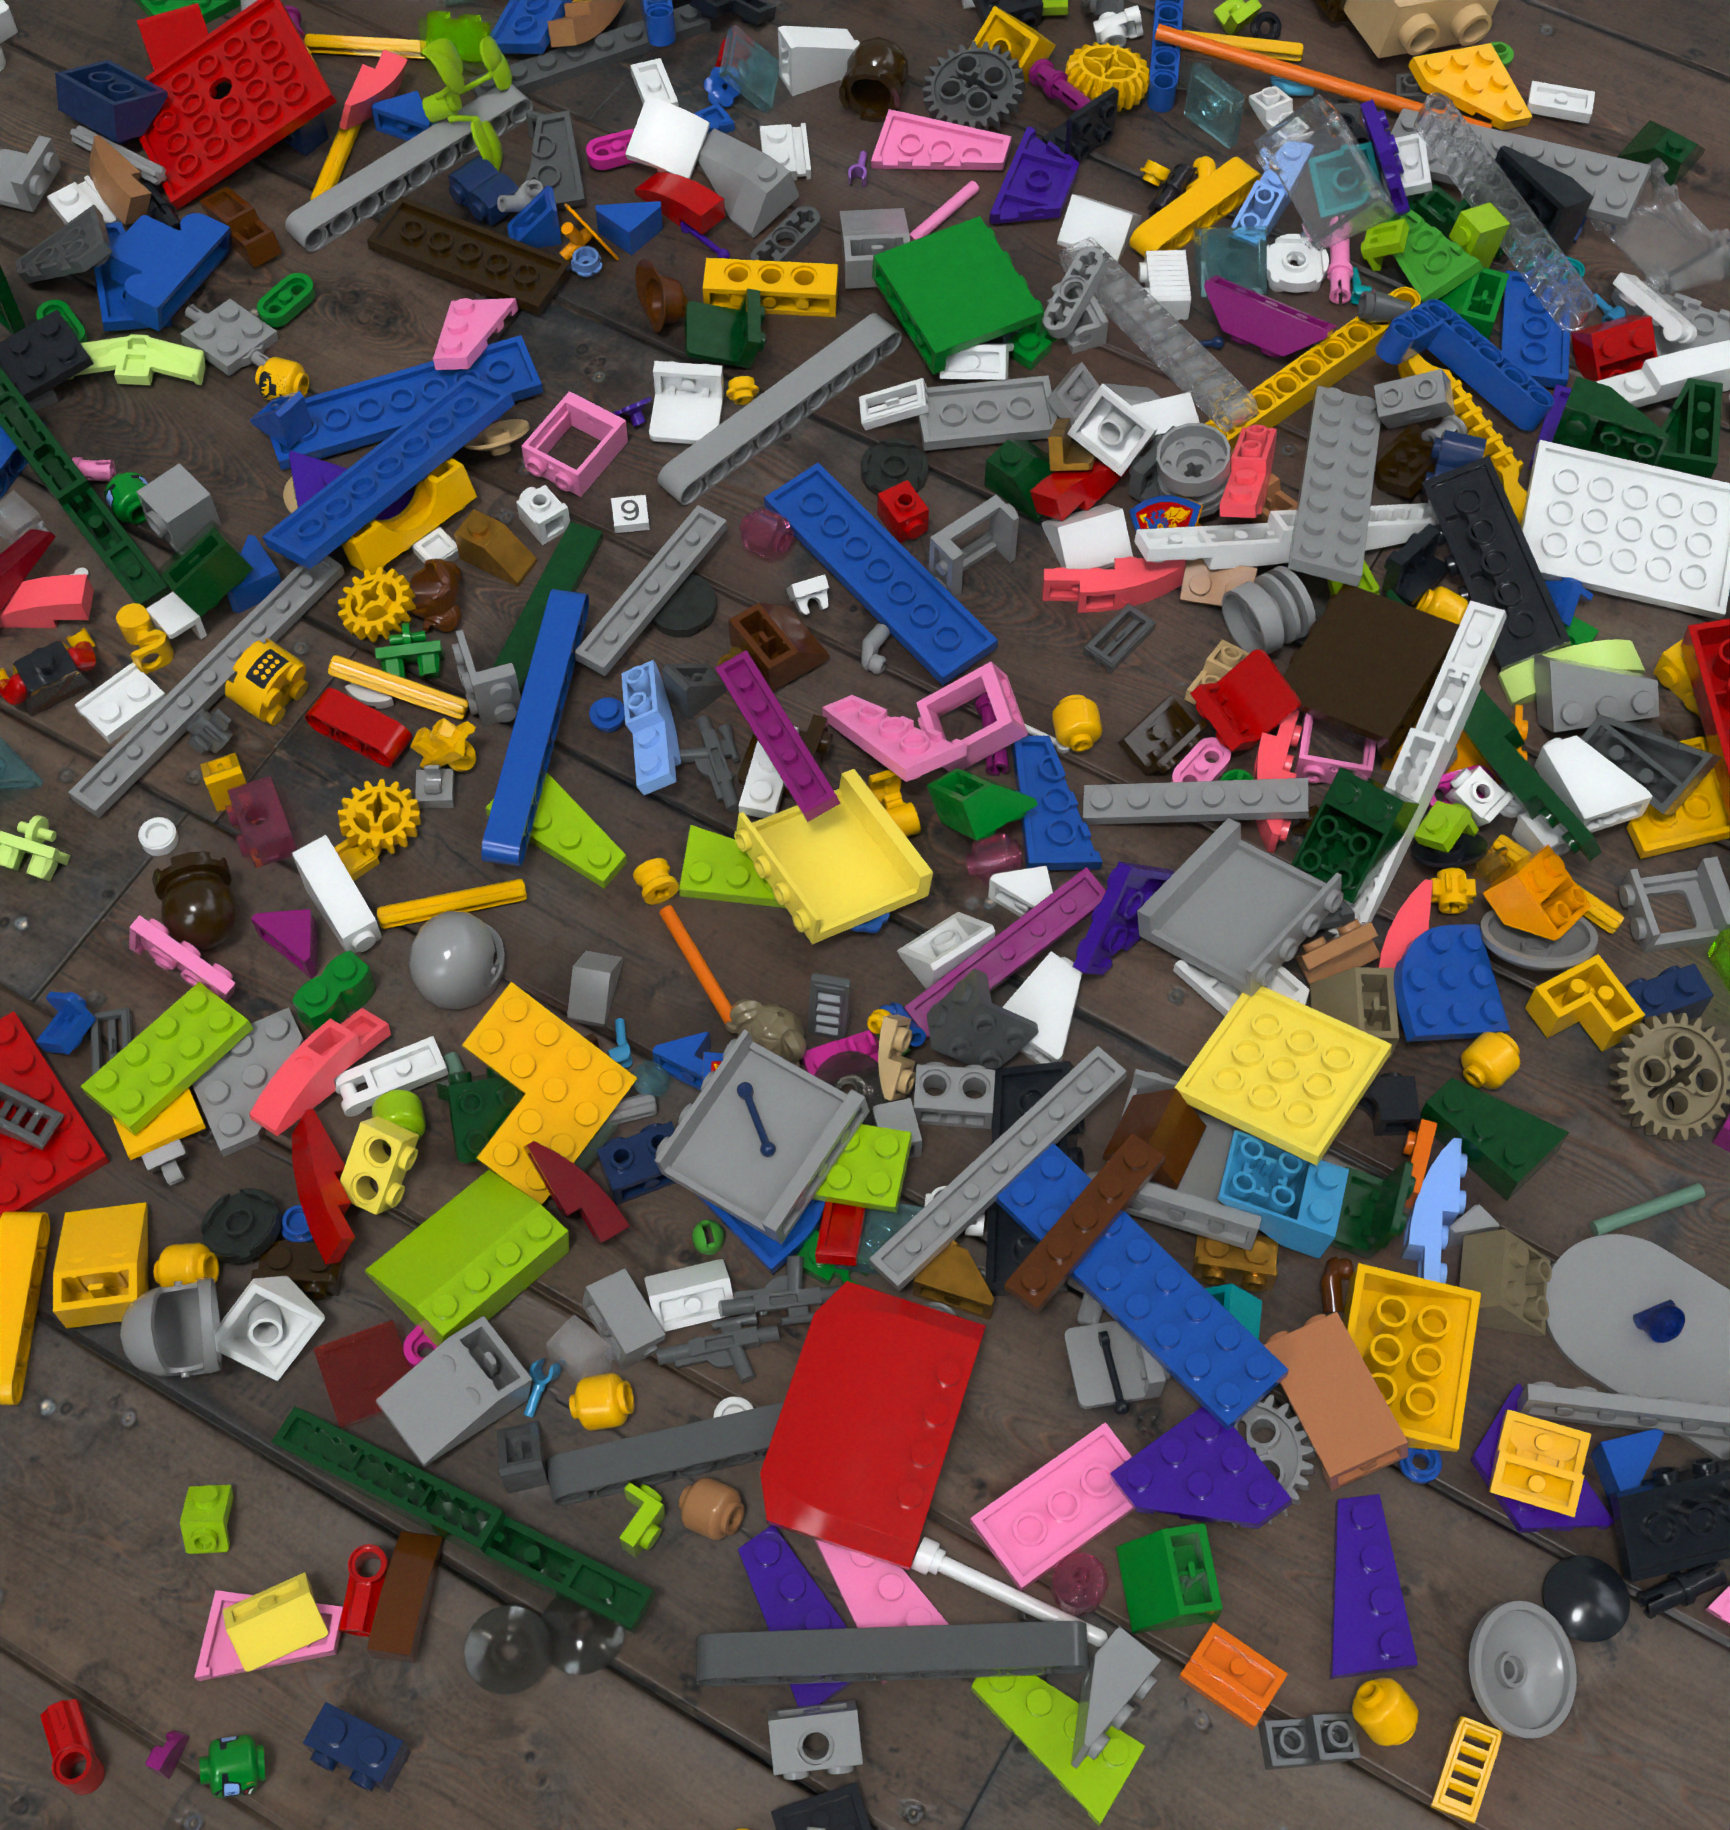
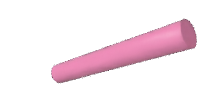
M970 181L909 234L910 242L929 235L979 191L978 184Z

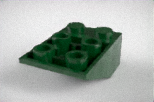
M1577 376L1552 443L1657 466L1669 435L1612 387Z
M211 520L161 566V577L182 601L197 615L202 617L208 610L215 608L221 598L234 586L241 584L247 574L254 568L220 527Z
M1340 767L1291 865L1325 883L1336 873L1341 874L1343 899L1355 904L1403 838L1419 803L1356 770Z

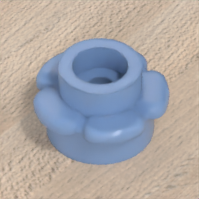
M580 247L572 255V271L577 272L579 276L591 277L601 271L603 266L602 262H600L601 256L593 247Z

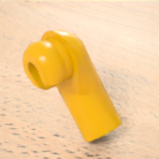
M1203 156L1194 161L1193 167H1197L1195 173L1198 175V178L1186 187V191L1216 170V163L1212 158Z

